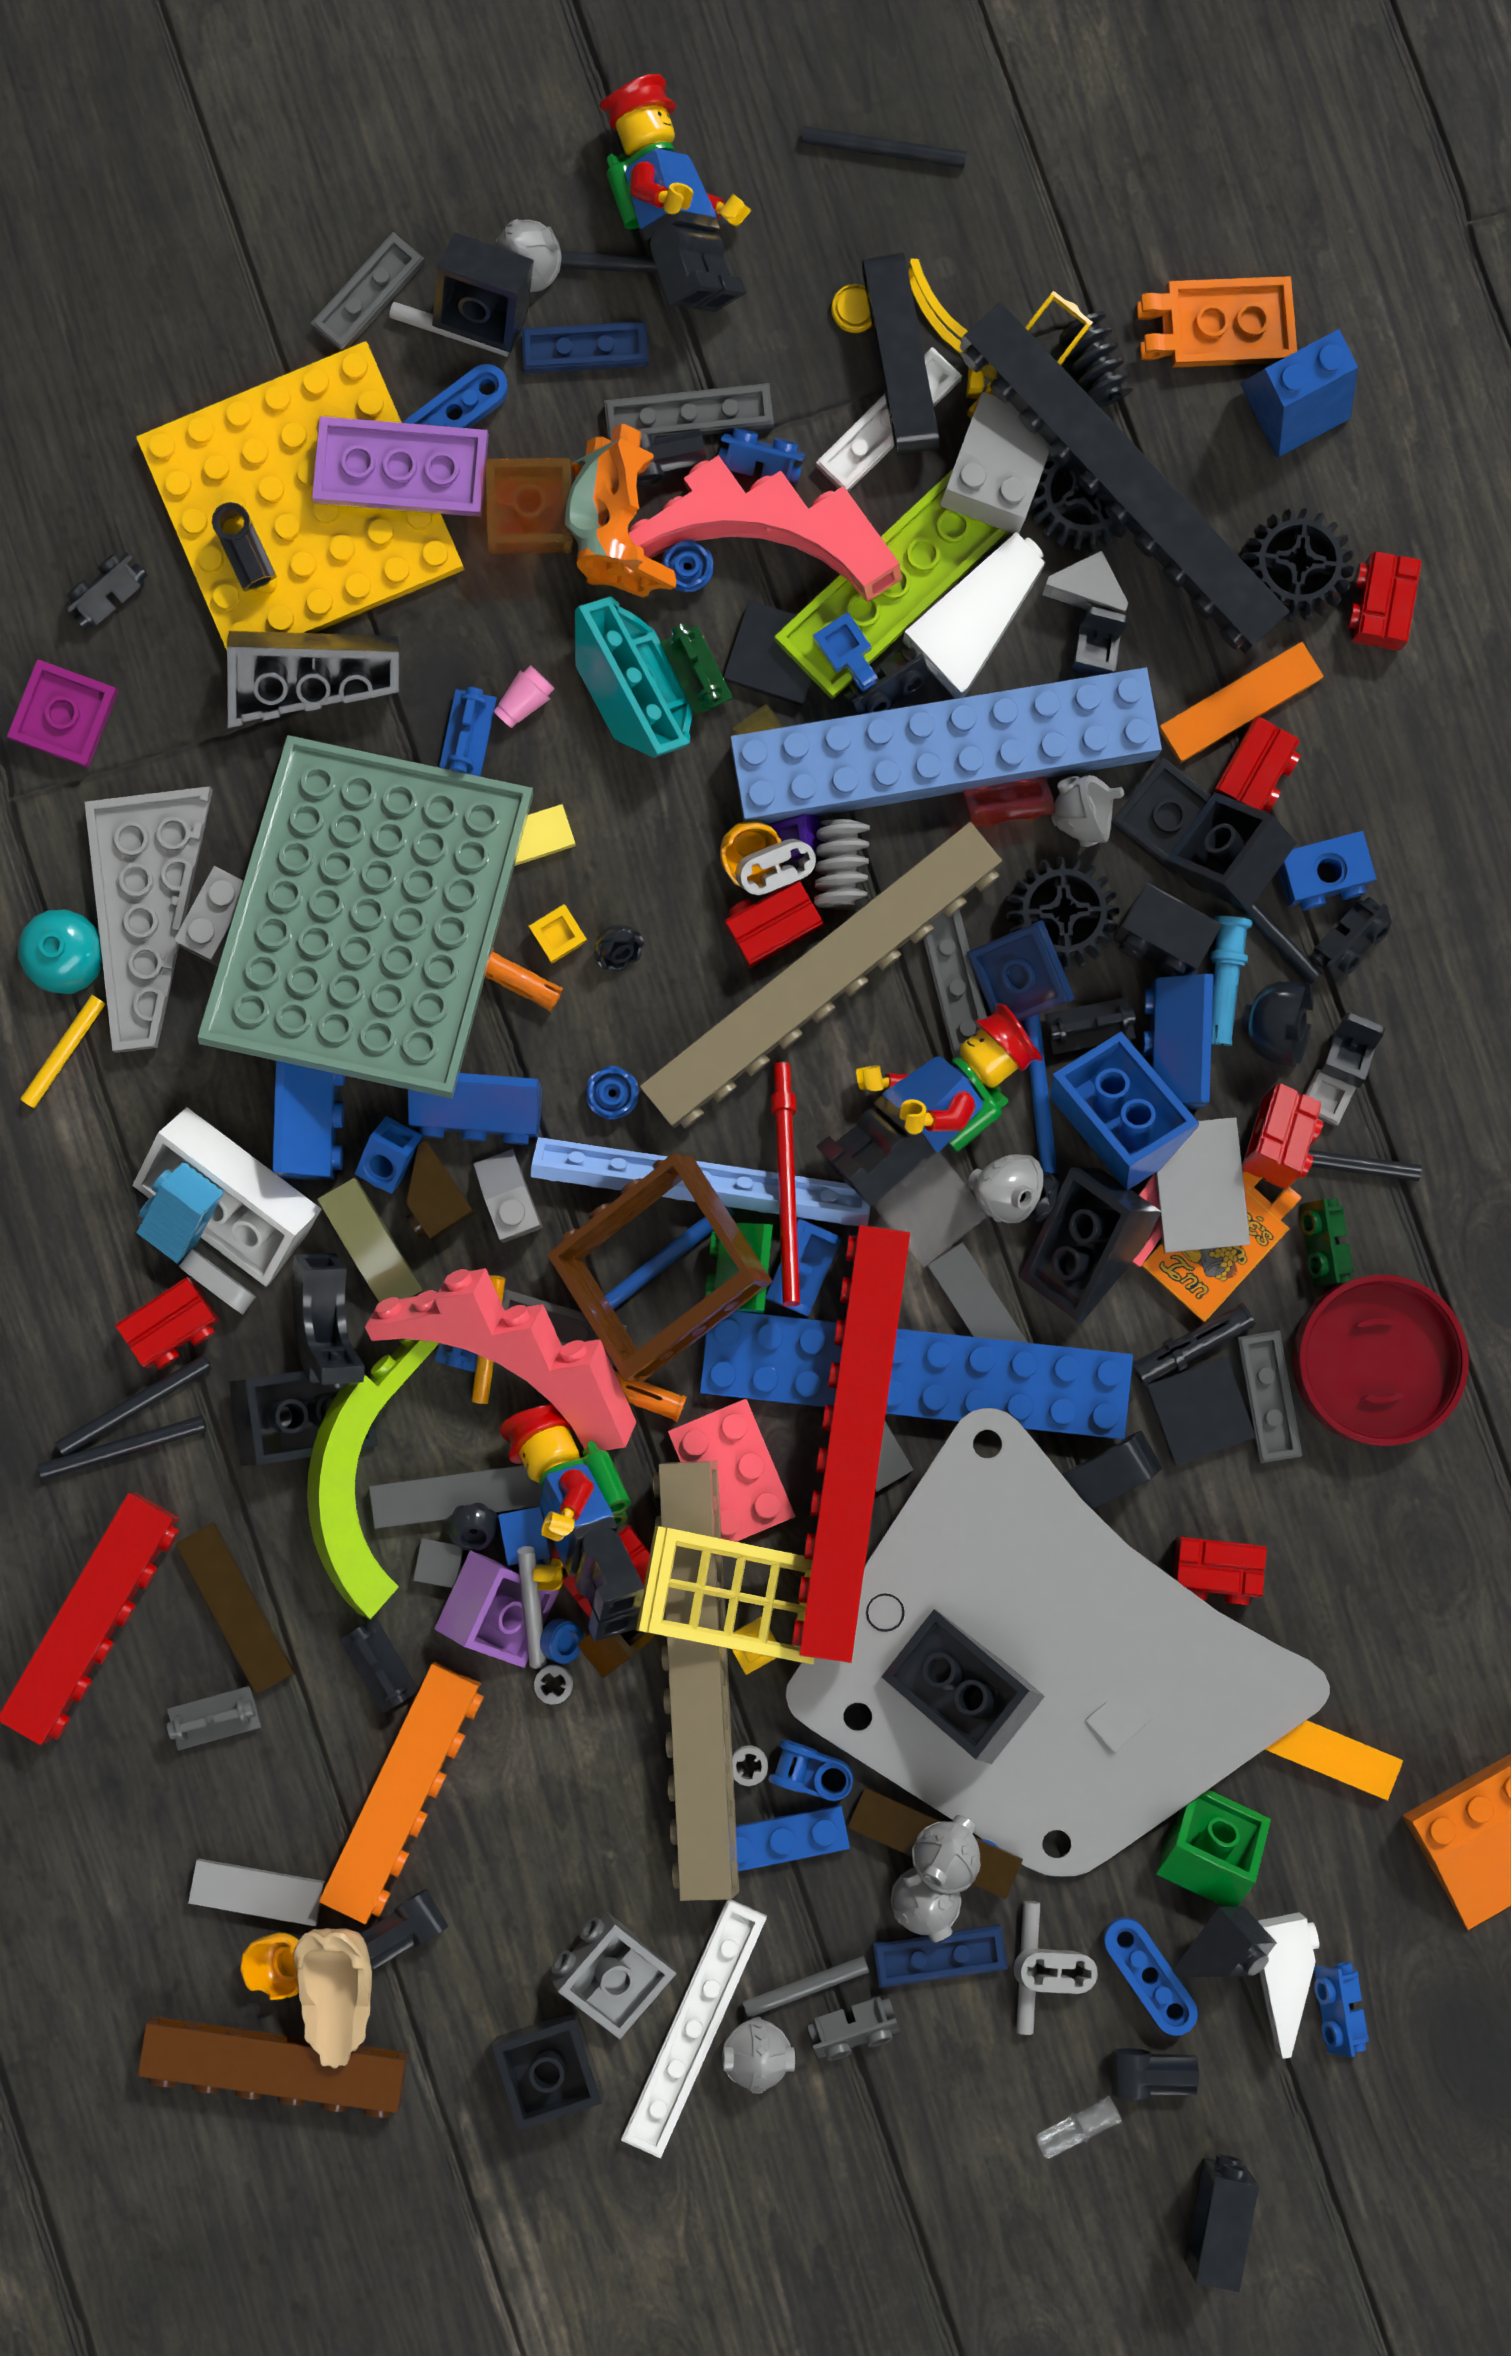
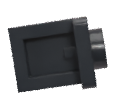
M1088 607L1077 626L1071 670L1095 676L1115 673L1120 637L1127 626L1128 616L1115 613L1112 609L1105 607Z
M1346 1013L1333 1033L1321 1073L1360 1088L1366 1079L1375 1048L1384 1035L1385 1027L1372 1022L1366 1017Z

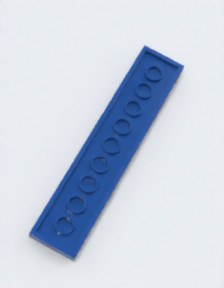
M734 1311L706 1334L700 1393L825 1407L826 1404L834 1405L836 1388H829L828 1384L831 1363H840L842 1346L834 1345L837 1322ZM897 1329L886 1414L960 1421V1419L974 1410L994 1408L1011 1415L1025 1429L1125 1439L1133 1354Z

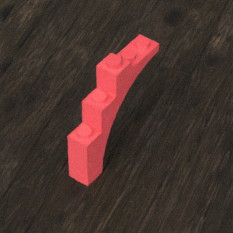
M719 455L710 461L705 460L696 464L690 470L689 475L684 477L688 491L687 495L671 499L664 506L663 511L649 520L642 519L636 522L628 531L635 545L642 547L644 556L650 559L663 553L669 547L687 539L699 541L723 537L759 538L792 546L822 560L841 574L866 602H869L902 580L900 563L844 486L835 492L827 491L814 501L813 506L808 509L782 471L773 476L760 478L752 485L750 491L745 493Z
M486 1268L474 1271L461 1269L452 1272L445 1278L439 1292L430 1290L409 1298H387L378 1303L365 1326L371 1341L391 1339L433 1341L468 1350L500 1364L527 1381L556 1407L571 1425L584 1449H587V1444L590 1441L595 1442L598 1450L624 1448L635 1427L636 1419L601 1340L587 1342L576 1340L562 1346L543 1304L528 1307L516 1305L505 1311Z

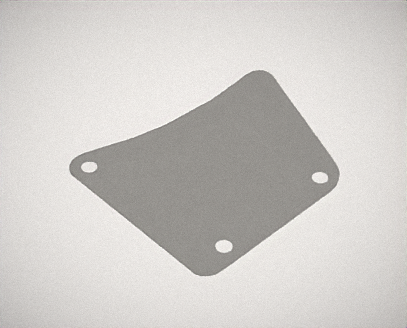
M994 1408L974 1410L960 1419L866 1563L852 1663L814 1658V1664L801 1663L788 1682L786 1699L790 1711L795 1718L809 1729L953 1820L956 1815L968 1818L976 1825L975 1835L995 1843L999 1848L1022 1857L1023 1861L1021 1864L1027 1868L1051 1876H1077L1087 1873L1104 1863L1313 1716L1324 1706L1330 1695V1686L1325 1673L1310 1660L1277 1645L1218 1612L1130 1547L1079 1497L1023 1426L1008 1413ZM992 1430L1000 1436L1002 1448L995 1457L983 1458L975 1452L973 1440L980 1431ZM884 1593L892 1594L899 1598L905 1611L904 1620L900 1626L888 1632L878 1631L872 1627L866 1615L867 1605L870 1600ZM891 1596L876 1598L870 1604L868 1611L869 1619L873 1625L880 1629H890L898 1625L903 1613L898 1600ZM934 1609L1014 1669L1045 1696L992 1764L975 1760L881 1677ZM1107 1701L1145 1709L1153 1719L1115 1753L1086 1721L1088 1717ZM863 1703L870 1708L872 1721L866 1729L855 1731L845 1724L843 1714L850 1704ZM1061 1830L1069 1836L1071 1848L1065 1856L1053 1858L1044 1852L1042 1841L1044 1836L1050 1831Z

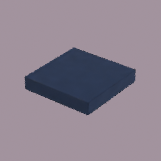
M1043 920L966 952L991 1014H993L994 1007L1000 1003L1006 1005L1018 1021H1022L1075 999Z

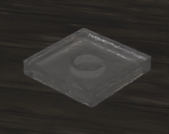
M936 1152L928 1160L923 1159L913 1171L873 1205L892 1230L911 1232L908 1250L923 1268L987 1217L979 1206L974 1194L940 1152Z

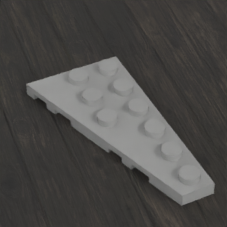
M210 786L85 802L112 1051L115 1053L158 1048L179 950V944L174 941V938L183 924L187 913L213 791Z

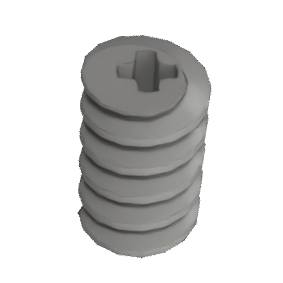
M845 819L821 821L820 823L826 827L817 830V838L825 843L816 848V855L826 860L816 863L815 871L825 877L815 880V888L824 893L814 898V904L817 907L826 909H859L860 906L855 905V900L867 897V892L857 889L856 883L867 881L868 875L857 872L856 867L868 864L869 859L857 855V850L869 847V842L859 839L858 833L869 831L870 825Z

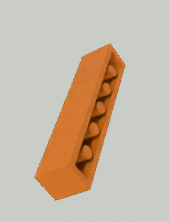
M435 1661L431 1665L320 1897V1903L364 1924L368 1922L372 1914L380 1917L391 1894L384 1890L391 1874L399 1877L408 1859L409 1853L403 1851L408 1837L412 1835L417 1838L427 1819L428 1814L421 1811L429 1795L436 1799L447 1775L440 1772L446 1757L449 1756L455 1759L466 1735L459 1733L465 1717L473 1720L483 1701L484 1696L477 1693L482 1683Z

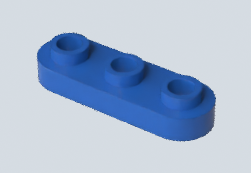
M479 365L408 417L403 423L470 429L504 403L508 395L506 376L500 368L494 365ZM486 384H491L495 387V391L490 395H484L480 392L481 388ZM458 409L462 411V415L457 420H451L447 417L449 411Z
M1119 1917L1112 1920L1105 1928L1103 1934L1104 1946L1160 2029L1167 2034L1178 2036L1189 2032L1197 2021V2006L1178 1977L1173 1973L1172 1968L1138 1921L1130 1917ZM1123 1931H1128L1132 1934V1940L1126 1946H1121L1117 1943V1937ZM1148 1967L1155 1968L1157 1971L1156 1978L1150 1982L1142 1980V1972ZM1173 2003L1181 2005V2013L1175 2018L1168 2017L1166 2013L1168 2006Z

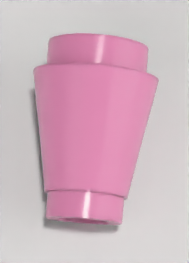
M530 665L524 672L521 670L518 672L494 712L510 728H513L516 723H519L549 701L550 697L548 695L555 688Z

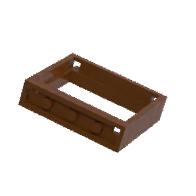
M672 1153L665 1160H657L652 1166L653 1171L643 1179H635L626 1184L621 1189L620 1193L622 1195L611 1204H604L592 1211L589 1215L590 1221L579 1229H573L563 1234L564 1240L547 1254L625 1381H645L773 1282L693 1156ZM683 1181L738 1267L739 1272L645 1345L637 1349L582 1259L679 1182Z

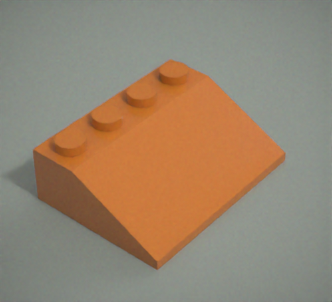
M1511 1754L1402 1815L1467 1930L1511 1906Z

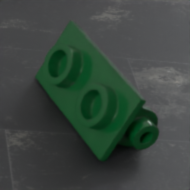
M680 624L671 630L673 636L661 641L660 644L694 715L697 716L732 700V694L699 626L696 625L688 629L686 624Z
M1338 1198L1321 1199L1300 1204L1302 1213L1301 1227L1305 1233L1309 1256L1307 1264L1308 1270L1312 1275L1313 1287L1340 1284L1351 1280L1350 1273H1354V1268L1352 1266L1349 1244L1336 1245L1334 1238L1347 1235L1343 1211L1344 1206H1339Z

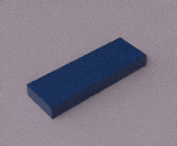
M646 321L522 328L525 374L649 366Z
M1000 1924L953 1930L949 1937L935 1943L931 1942L928 1935L873 1942L880 1988L1007 1969Z

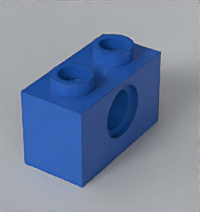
M1363 831L1292 849L1278 869L1288 907L1300 904L1302 911L1325 905L1326 897L1341 894L1342 900H1347L1367 893L1366 887L1370 886L1377 879ZM1319 864L1330 865L1335 870V882L1326 883L1319 878L1317 874Z

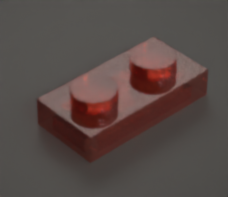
M1046 776L963 790L966 811L970 822L975 827L982 825L993 826L1000 822L1035 819L1042 815L1054 814V799Z

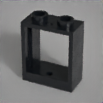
M1217 2154L1216 2160L1203 2158L1184 2262L1196 2284L1240 2292L1259 2185L1247 2167L1242 2165V2160L1233 2156Z

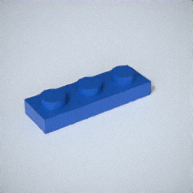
M841 1804L736 1826L738 1871L850 1849Z

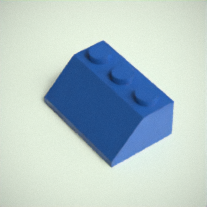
M1213 974L1156 978L1151 983V989L1144 990L1143 1013L1150 1014V1031H1143L1142 1056H1149V1065L1188 1111H1198L1210 1101Z
M1119 1032L1052 1074L1051 1100L1126 1191L1160 1170L1199 1126V1122L1122 1032Z
M276 1061L273 1173L284 1179L335 1180L336 1170H342L343 1145H336L337 1128H343L345 1117L344 1103L338 1102V1086L345 1085L346 1076Z
M459 1073L453 1099L408 1089L409 1125L413 1129H419V1134L423 1135V1137L444 1138V1131L461 1132L462 1140L486 1141L487 1134L503 1135L504 1143L527 1145L529 1138L539 1137L543 1087L538 1079Z

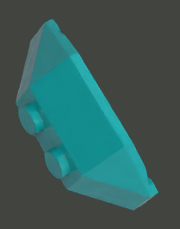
M611 596L579 606L575 610L576 668L614 739L653 758L686 747L690 743L689 730L692 721V708L655 631L636 615L619 607L620 603Z

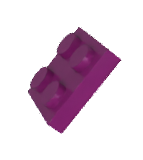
M37 659L7 737L14 742L89 769L119 691L113 686Z

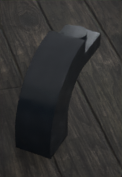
M336 1253L294 1255L293 1311L299 1354L309 1383L320 1382L321 1385L343 1388L347 1387L350 1383L364 1382L365 1366L353 1349L349 1339L345 1317L346 1267Z

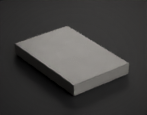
M1236 1117L1198 1121L1199 1126L1168 1162L1155 1172L1158 1207L1161 1211L1159 1216L1163 1253L1250 1245Z

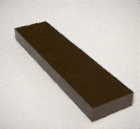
M212 1523L175 1543L255 1694L296 1673L216 1523Z
M865 1787L848 1828L912 1857V1846L917 1835L925 1827L942 1821ZM975 1837L979 1846L981 1866L972 1884L1006 1899L1023 1858Z

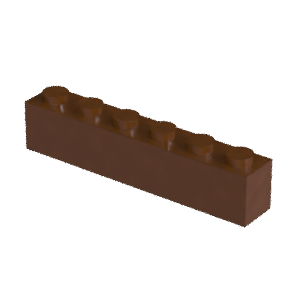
M153 2016L146 2023L138 2077L150 2078L149 2084L159 2087H174L176 2082L193 2084L192 2090L201 2093H217L218 2088L235 2090V2096L244 2099H260L261 2094L278 2096V2102L286 2105L299 2106L304 2104V2100L321 2102V2108L329 2111L343 2112L349 2106L363 2108L364 2114L367 2116L387 2118L390 2116V2112L397 2113L402 2104L409 2052L359 2045L356 2051L351 2052L346 2066L339 2065L338 2068L333 2069L331 2066L324 2067L321 2065L320 2055L313 2051L311 2045L306 2042L304 2037Z

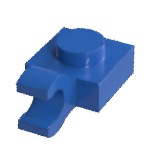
M848 612L813 635V641L835 673L847 667L855 684L862 693L876 685L875 680L878 677L863 657L871 651L872 646Z

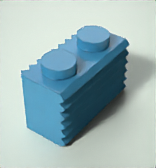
M182 1163L173 1172L167 1169L157 1178L152 1186V1190L156 1193L155 1196H152L145 1203L138 1215L143 1221L136 1233L176 1263H179L198 1244L224 1194L223 1189H218L216 1184L210 1183L209 1178H203L202 1173H196L195 1168H189V1163Z

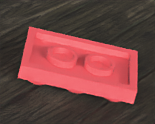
M747 1399L668 1431L680 1462L718 1460L722 1539L737 1542L796 1517Z

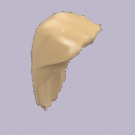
M346 1928L313 1929L302 1936L294 1949V1965L297 1969L299 1998L302 2004L301 2014L305 2023L304 2038L311 2045L313 2051L320 2055L322 2066H331L333 2069H336L339 2065L346 2066L348 2064L351 2052L356 2051L366 2038V2025L370 2016L372 1987L371 1963L367 1945L358 1932Z

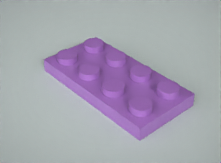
M320 416L312 499L314 503L481 517L489 438L488 430Z

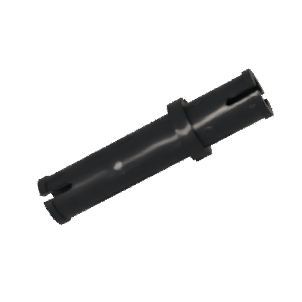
M1241 1303L1234 1309L1206 1322L1176 1340L1169 1338L1163 1341V1347L1137 1361L1134 1360L1132 1362V1369L1139 1382L1145 1387L1148 1383L1174 1369L1181 1371L1187 1368V1362L1220 1346L1222 1343L1246 1330L1254 1328L1255 1321L1246 1305Z

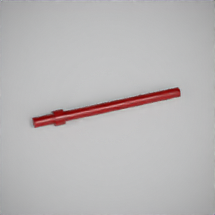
M786 1062L774 1064L775 1093L771 1095V1114L776 1116L783 1306L795 1307L800 1305L793 1115L796 1114L797 1109L796 1095L791 1090V1065Z

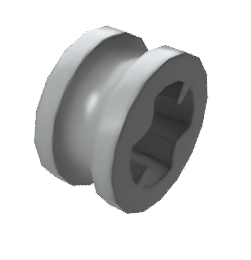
M558 1664L542 1668L534 1681V1690L538 1698L548 1704H559L565 1701L573 1688V1677L570 1671ZM550 1673L553 1677L561 1674L564 1677L566 1683L561 1685L562 1688H565L562 1694L557 1695L554 1691L548 1694L544 1692L542 1685H545L547 1681L542 1679L546 1674Z
M748 1745L740 1747L732 1755L734 1780L745 1786H753L762 1782L768 1771L767 1757L762 1750ZM745 1754L755 1755V1762L761 1761V1770H754L752 1777L742 1776L744 1773L743 1769L738 1771L736 1767L737 1762L745 1760Z

